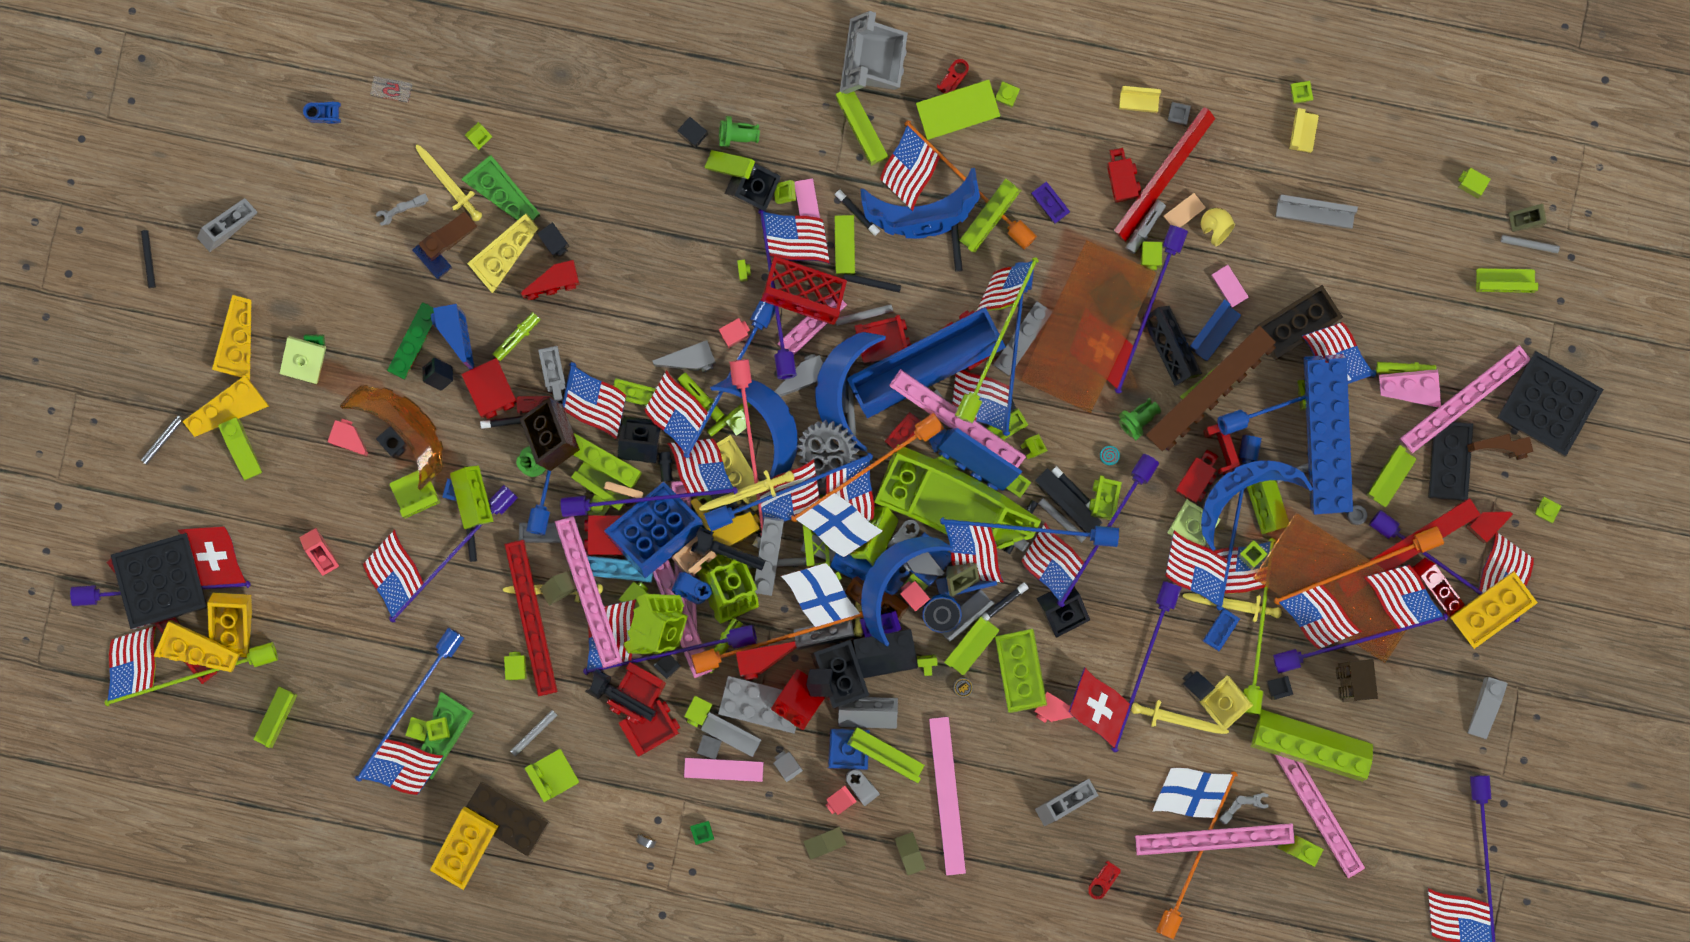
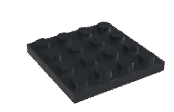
M1534 351L1497 419L1566 457L1604 389L1541 353Z
M187 533L111 554L131 630L208 608Z

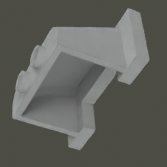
M872 11L851 18L840 92L848 94L866 86L892 90L900 88L901 77L904 73L903 62L907 52L906 41L908 33L876 23V13Z

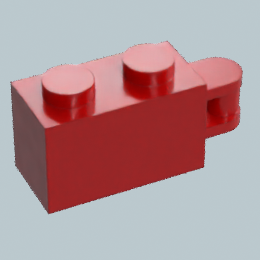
M1123 147L1109 150L1111 162H1108L1107 169L1114 203L1137 199L1138 193H1141L1139 181L1136 182L1134 175L1137 174L1136 164L1132 163L1131 158H1125ZM1121 156L1122 160L1115 161V157Z
M1207 449L1201 459L1196 457L1174 492L1194 504L1197 500L1201 502L1207 493L1204 491L1207 484L1211 486L1217 477L1214 474L1216 469L1213 468V465L1219 456ZM1205 457L1212 461L1210 465L1204 462Z

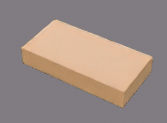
M1193 193L1165 214L1163 218L1169 225L1181 228L1206 209V207L1196 194Z
M608 481L605 483L604 489L631 498H644L642 491Z

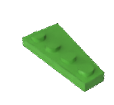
M491 155L461 179L517 221L525 214H528L533 221L540 216L536 208Z
M440 692L439 701L433 712L432 720L447 718L450 737L429 741L428 731L426 733L427 736L421 750L430 754L444 755L430 776V779H433L474 712L443 692Z

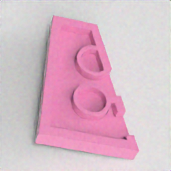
M1438 369L1379 375L1381 396L1438 408L1441 407Z

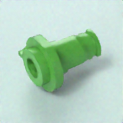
M726 116L725 121H720L719 146L729 147L730 141L746 143L752 141L758 143L760 136L759 124L754 126L747 123L732 122L731 116Z
M1148 398L1144 404L1139 405L1132 412L1122 411L1119 414V424L1123 431L1136 441L1144 434L1142 428L1153 420L1155 415L1160 414L1161 409L1156 402L1152 404L1151 399Z
M530 446L524 448L520 456L517 457V467L527 476H540L547 470L536 464Z

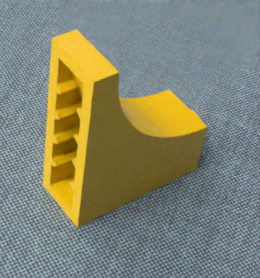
M695 498L690 502L705 528L710 530L704 515L709 510L700 511L699 508L703 504L698 498ZM751 512L736 516L732 519L733 523L714 530L712 537L714 538L713 540L732 547L761 530L759 527L760 519L757 514L752 515Z

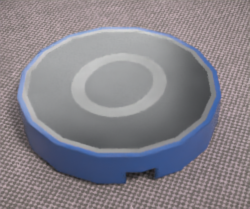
M944 594L935 595L925 603L923 608V621L926 626L932 631L939 633L955 629L962 617L959 603L953 597Z

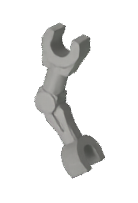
M422 194L410 201L397 204V207L390 211H378L376 216L384 215L385 220L380 225H389L392 221V216L410 208L423 206L429 200L426 194Z
M1261 793L1253 795V797L1238 796L1231 807L1218 820L1224 825L1227 824L1236 810L1244 804H1253V806L1261 809L1267 808L1268 804L1264 805L1260 800L1262 797H1268V794Z

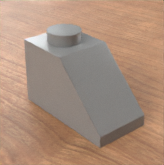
M928 552L920 554L903 564L908 572L912 570L917 574L941 577L945 574Z
M783 751L775 757L777 761L774 762V765L786 782L803 771L790 751L788 753Z

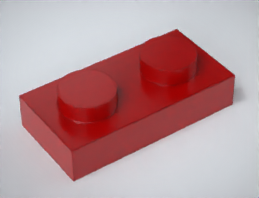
M909 412L885 440V443L892 449L896 448L898 444H902L915 435L914 430L916 428L914 425L919 423L920 420Z

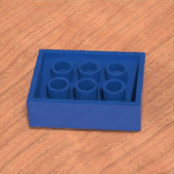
M457 304L433 308L434 313L431 314L432 324L440 331L460 360L470 370L474 369L465 313Z
M958 428L948 429L936 447L939 450L938 454L947 460L951 458L955 461V466L963 471L965 468L972 472L971 476L978 481L983 479L988 483L987 486L996 491L1006 489L1022 473V470Z
M663 482L646 497L674 495L676 493ZM681 498L638 502L604 531L632 566L644 578H647L697 536L699 527L704 528L702 520Z

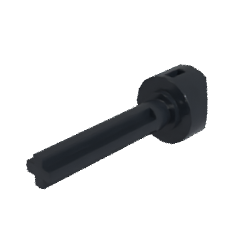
M699 527L696 534L698 541L693 544L692 552L705 556L706 552L711 550L762 571L766 560L715 541L712 537L713 531Z
M599 669L593 672V682L591 687L585 690L586 693L596 699L601 698L605 694L628 709L652 721L656 715V710L610 685L611 676Z

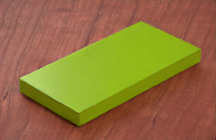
M989 79L915 103L927 140L1000 117Z
M1034 629L995 636L1008 712L1013 713L1047 706Z

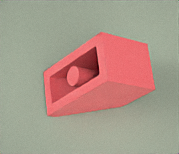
M341 419V422L335 420L327 442L367 456V449L357 428L352 426L353 422Z
M317 528L299 537L305 552L322 576L339 567L338 562Z
M1049 692L1045 693L1047 706L1038 707L1034 710L1037 713L1036 718L1044 723L1047 720L1053 722L1073 717L1069 712L1070 705Z
M843 786L826 799L828 801L826 807L832 814L836 812L839 815L857 801L847 787Z

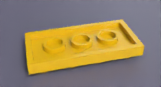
M1512 571L1450 618L1473 649H1475L1538 602L1517 574Z
M464 806L430 871L464 890L498 826Z

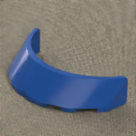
M971 168L965 181L952 194L928 205L914 206L913 211L906 206H897L881 201L865 189H861V200L865 218L870 223L873 222L878 227L884 229L888 234L904 235L906 238L911 239L937 236L948 232L952 226L960 221L963 222L968 217L969 212L973 209L976 202L978 203L980 197L975 168Z
M868 332L855 334L838 344L823 362L817 377L818 384L815 388L816 406L822 422L827 420L829 425L834 421L835 427L842 424L841 430L848 428L846 434H853L846 422L842 407V390L846 375L861 353L870 346L885 340L886 336ZM853 436L851 441H857L854 448L867 452L868 448Z
M731 377L710 387L712 391L727 392L742 398L741 388L737 389V385H732ZM752 380V383H748L749 387L745 388L747 402L753 405L765 419L774 444V460L769 475L771 479L790 471L797 454V427L785 401L777 393L765 386V384Z
M1254 461L1238 466L1234 471L1225 474L1212 488L1203 508L1201 521L1202 535L1212 551L1216 549L1214 547V532L1219 515L1234 495L1250 485L1269 480L1291 482L1311 491L1313 488L1304 473L1293 466L1281 462Z
M916 537L891 546L876 559L874 566L869 569L865 578L861 597L863 617L870 634L887 647L890 645L882 627L881 602L885 588L893 574L904 563L920 554L931 551L953 552V547L939 538Z

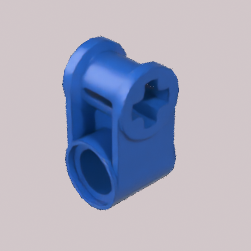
M311 102L304 106L303 114L310 123L338 124L341 123V119H339L341 103ZM317 109V115L309 117V110Z
M679 572L671 590L675 595H680L694 604L704 603L712 593L711 587L707 583L685 572Z

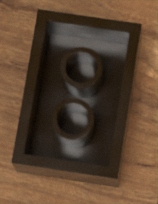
M550 397L520 418L535 462L539 466L552 471L580 450L563 405Z

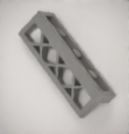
M1280 195L1275 217L1352 229L1354 215L1357 213L1358 207Z

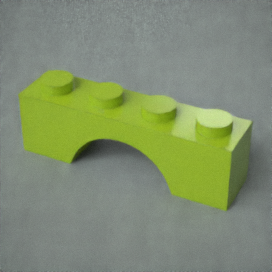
M574 433L580 450L572 456L593 466L628 488L633 489L642 475L641 471Z

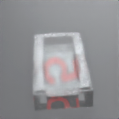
M374 76L370 95L409 103L413 84Z

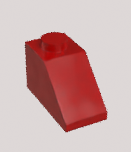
M1511 511L1482 512L1480 516L1470 521L1466 528L1484 544L1494 536L1513 513Z

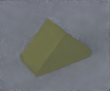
M1543 204L1509 213L1512 232L1539 228L1547 223Z
M977 563L947 567L946 578L950 596L953 597L980 581Z
M571 571L553 576L540 588L549 606L577 590Z
M840 826L803 841L810 859L847 845Z
M913 832L894 838L907 875L925 870L926 867Z

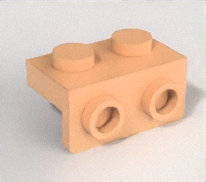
M697 536L671 557L682 572L692 573L693 575L702 569L701 564L707 561L708 563L717 556L711 550L706 552L705 556L692 552L693 544L698 541Z

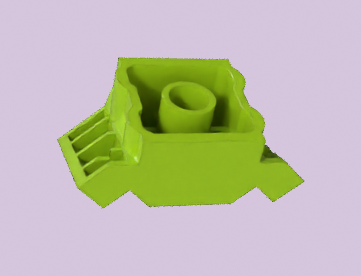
M716 554L717 556L707 563L705 561L701 564L702 569L696 575L700 581L707 583L711 587L712 593L708 598L709 606L714 611L715 619L721 624L758 608L759 603L755 592L757 588L747 565Z
M643 594L637 597L639 607L633 609V621L630 630L627 631L630 640L624 642L627 653L659 654L679 647L688 617L682 613L684 604L681 596Z

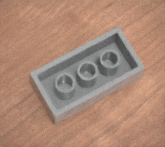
M728 676L719 715L794 734L796 731V726L771 710V707L782 692L781 689Z

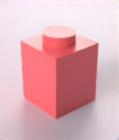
M739 318L719 329L728 348L749 337L747 332L750 331L746 322H741Z
M908 581L900 588L903 591L900 595L915 612L930 600L915 581L913 583Z

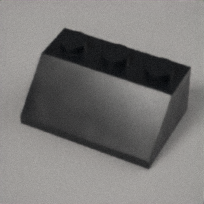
M911 629L885 634L890 643L888 647L873 636L853 640L863 678L918 668Z

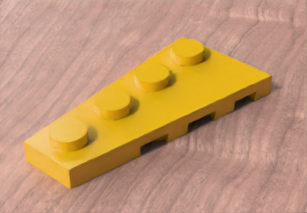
M232 295L212 370L240 378L246 375L250 380L251 300Z
M244 375L182 422L192 435L196 437L219 427V424L233 418L239 419L269 407V404L249 378Z
M170 620L166 625L154 657H163L169 660L188 662V664H198L208 668L232 672L241 653Z

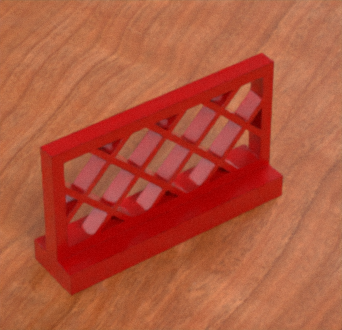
M774 256L761 301L834 325L840 314L847 280ZM776 263L783 265L787 271L779 274L775 268ZM796 270L801 271L805 277L797 280L793 272ZM787 274L793 280V283L788 285L781 278ZM819 277L823 283L815 286L811 278ZM778 279L782 288L775 289L770 287L771 282ZM807 280L812 288L804 291L800 283ZM834 282L840 284L841 288L834 292L829 284ZM796 285L800 294L793 295L788 288ZM825 286L830 295L822 297L818 289ZM814 291L819 300L811 301L807 294ZM833 298L836 307L828 306L825 300Z

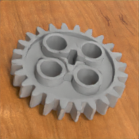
M827 420L823 421L822 424L818 421L814 425L809 426L808 430L806 429L803 432L804 436L799 438L802 443L798 444L797 447L802 450L797 455L803 456L799 462L807 464L814 459L816 476L859 459V456L855 455L859 449L854 448L857 441H851V438L854 436L853 434H846L848 428L841 430L842 424L835 427L834 421L829 425ZM833 439L838 441L839 446L834 443ZM815 440H818L821 446H818ZM818 458L822 460L823 465L818 462ZM836 458L841 461V464L837 463ZM826 477L821 478L822 482L826 481Z

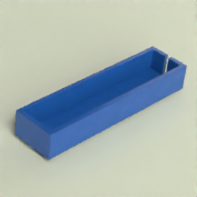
M985 307L848 377L847 380L862 411L869 418L907 399L889 386L900 369L928 388L989 357L1000 334ZM1001 340L996 352L1006 348L1003 340Z
M1343 354L1325 355V359L1322 356L1304 357L1309 483L1313 488L1310 491V510L1314 515L1353 512L1347 358Z

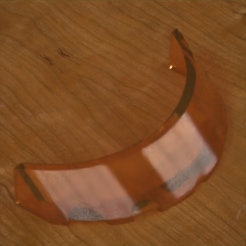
M361 385L351 392L340 404L342 409L360 410L382 419L404 438L411 448L418 465V489L420 491L442 471L443 445L435 433L437 429L427 414L423 413L421 408L406 396L402 398L394 394L393 390L385 387L379 389L368 387V385Z

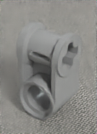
M914 520L905 521L887 547L890 548L901 541L916 538L919 533L918 523ZM915 524L914 529L916 532L906 533L908 530L906 525Z
M851 769L847 772L846 781L864 806L880 795L860 770ZM853 773L854 775H860L858 777L859 782H850Z

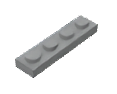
M1039 302L1035 303L1020 325L1016 365L1053 313ZM1015 334L993 364L994 367L1008 376L1011 374Z
M764 517L758 557L766 560L762 571L756 569L754 583L757 588L755 591L757 594L772 596L784 519Z

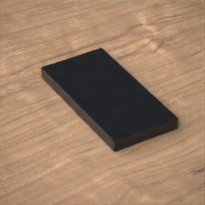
M1452 422L1432 438L1428 498L1458 501L1468 499L1471 452L1468 451L1467 445L1472 443L1473 423Z

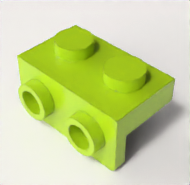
M1100 475L1098 480H1094L1092 491H1095L1094 499L1091 498L1089 510H1092L1091 516L1107 520L1112 519L1117 510L1122 482L1105 479L1102 475Z

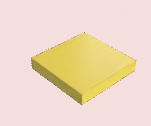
M1228 675L1203 700L1199 701L1223 731L1229 728L1253 706Z

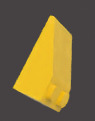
M212 593L207 603L209 639L241 653L239 657L247 658L250 649L252 619L251 595Z

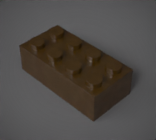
M1321 285L1264 320L1254 329L1260 325L1276 341L1274 344L1276 348L1270 353L1275 361L1306 342L1301 337L1302 335L1329 327L1341 320L1343 316L1324 286Z
M1374 659L1338 663L1336 677L1340 679L1341 687H1338L1339 699H1342L1343 702L1378 699Z
M480 782L466 806L498 826L493 835L494 837L526 856L531 855L550 823L484 782Z

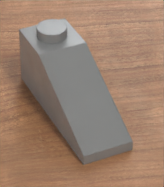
M244 198L201 227L197 239L211 252L257 214V211Z
M707 340L653 360L655 367L694 371L702 370V372L713 369L712 365L716 364Z
M813 354L805 357V361L801 362L796 368L797 376L785 379L774 392L782 397L817 384V377L823 364L820 355L816 357Z
M1484 677L1467 732L1468 734L1487 739L1502 703L1507 687L1506 682L1491 677Z
M1087 779L1037 807L1035 811L1043 825L1046 826L1099 795L1090 779Z

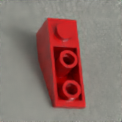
M574 260L554 264L521 292L522 297L527 298V300L539 298L538 295L546 293V296L557 294V290L565 289V291H571L576 289L580 282Z
M1424 557L1413 567L1426 591L1448 617H1451L1465 606L1435 563Z

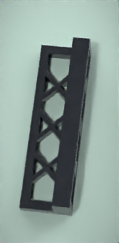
M1170 305L1158 307L1150 312L1145 325L1174 386H1179L1188 379L1197 378L1202 375ZM1156 316L1158 320L1157 327H1154L1150 321V318ZM1160 333L1166 337L1165 344L1160 342ZM1169 350H1170V351H1173V354H1174V360H1173V362L1170 361L1169 358H1168V351H1169ZM1177 367L1181 368L1184 374L1180 379L1176 375Z
M1048 468L1034 481L1083 532L1090 533L1091 529H1095V526H1100L1103 523L1099 518L1091 516L1092 511Z

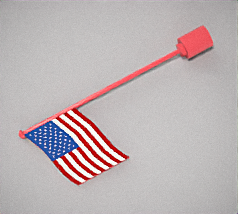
M749 359L730 361L729 364L732 385H737V389L741 388L754 483L756 484L758 483L745 392V388L749 387L748 383H752ZM814 459L800 468L791 470L794 474V481L774 486L775 493L815 477ZM817 480L758 504L761 525L760 535L762 536L764 517L784 519L785 522L791 520L792 515H797L818 501ZM771 490L756 494L757 500L771 495Z

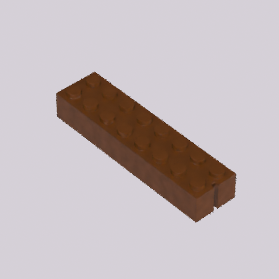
M1259 325L1152 428L1146 436L1162 452L1165 449L1169 451L1177 444L1175 439L1179 435L1183 438L1191 430L1189 426L1193 422L1197 424L1205 417L1203 412L1207 408L1211 411L1219 403L1217 399L1221 395L1225 397L1234 389L1231 385L1235 381L1240 383L1247 376L1246 371L1250 367L1254 370L1262 362L1259 358L1264 353L1268 356L1276 348L1274 346L1276 341Z

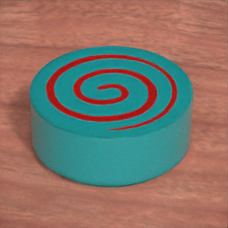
M1106 446L1100 452V460L1105 465H1114L1119 460V451L1114 446Z

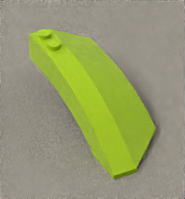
M906 447L901 448L892 455L874 500L876 504L911 517L946 535L945 525L940 523L942 517L948 520L1038 528L1041 522L1039 518L986 484L949 465ZM991 528L997 548L999 549L1014 545L1015 542L1023 539H1031L1035 534L1033 531Z

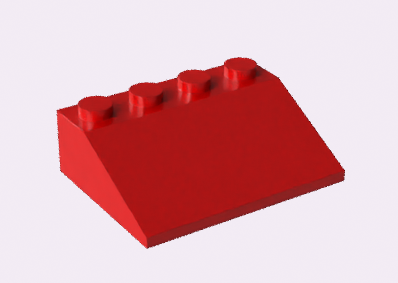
M795 641L736 652L740 676L745 677L746 680L757 679L758 674L764 673L796 649Z

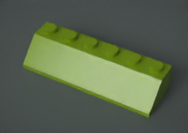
M1262 709L1250 746L1361 782L1368 779L1373 761V744Z

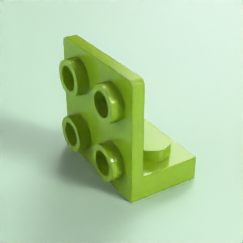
M425 468L390 483V487L401 509L399 511L405 519L441 503Z
M561 749L525 767L543 802H547L579 783L577 776Z

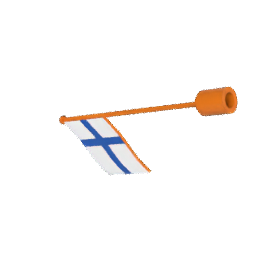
M932 413L914 425L916 428L914 436L797 515H792L791 520L793 522L798 520L811 529L830 549L843 557H846L883 532V530L871 524L853 505L835 493L916 438L919 440L924 439L926 442L945 428L936 414Z
M826 563L783 575L781 577L790 586L802 611L815 627L721 655L719 651L715 652L714 649L693 654L691 659L694 670L698 674L718 668V663L722 662L721 658L734 655L736 652L755 649L861 617L862 619L863 613L862 611L858 612L848 599L836 574Z
M1171 768L1152 812L1168 811L1191 817L1213 818L1208 829L1213 830L1235 776L1238 777V774L1235 771L1230 774H1210L1188 768ZM1199 851L1175 908L1164 911L1156 929L1157 933L1174 940L1183 919L1180 917L1181 912L1178 909L1203 851Z

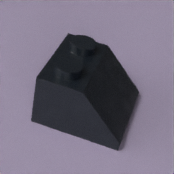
M755 163L749 179L732 176L724 194L757 209L766 211L781 176Z
M624 416L618 441V458L656 463L661 429L651 419Z
M1075 586L1066 598L1063 607L1058 605L1059 600L1051 591L1036 598L1056 638L1090 621L1082 598Z

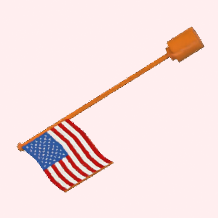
M908 120L904 124L906 129L901 141L885 164L880 180L913 211L919 195L931 179L940 158L963 181H965L966 177L910 124L911 121ZM979 191L980 197L988 203L989 199ZM1005 215L1002 216L1009 224L1007 228L1009 232L1007 234L1023 250L1030 246L1037 238V235L1021 220L1011 222Z
M1437 526L1414 535L1415 539L1412 540L1413 544L1281 598L1277 599L1276 597L1274 603L1277 605L1280 603L1287 610L1306 638L1318 649L1338 642L1362 631L1353 624L1337 599L1323 585L1413 548L1424 553L1444 545L1442 535Z

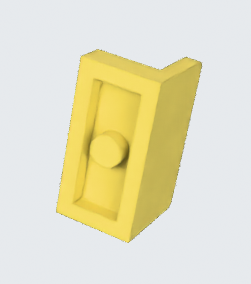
M1122 86L1119 109L1157 113L1161 89Z
M1298 108L1295 112L1289 149L1311 153L1313 151L1319 116L1305 113L1306 109Z

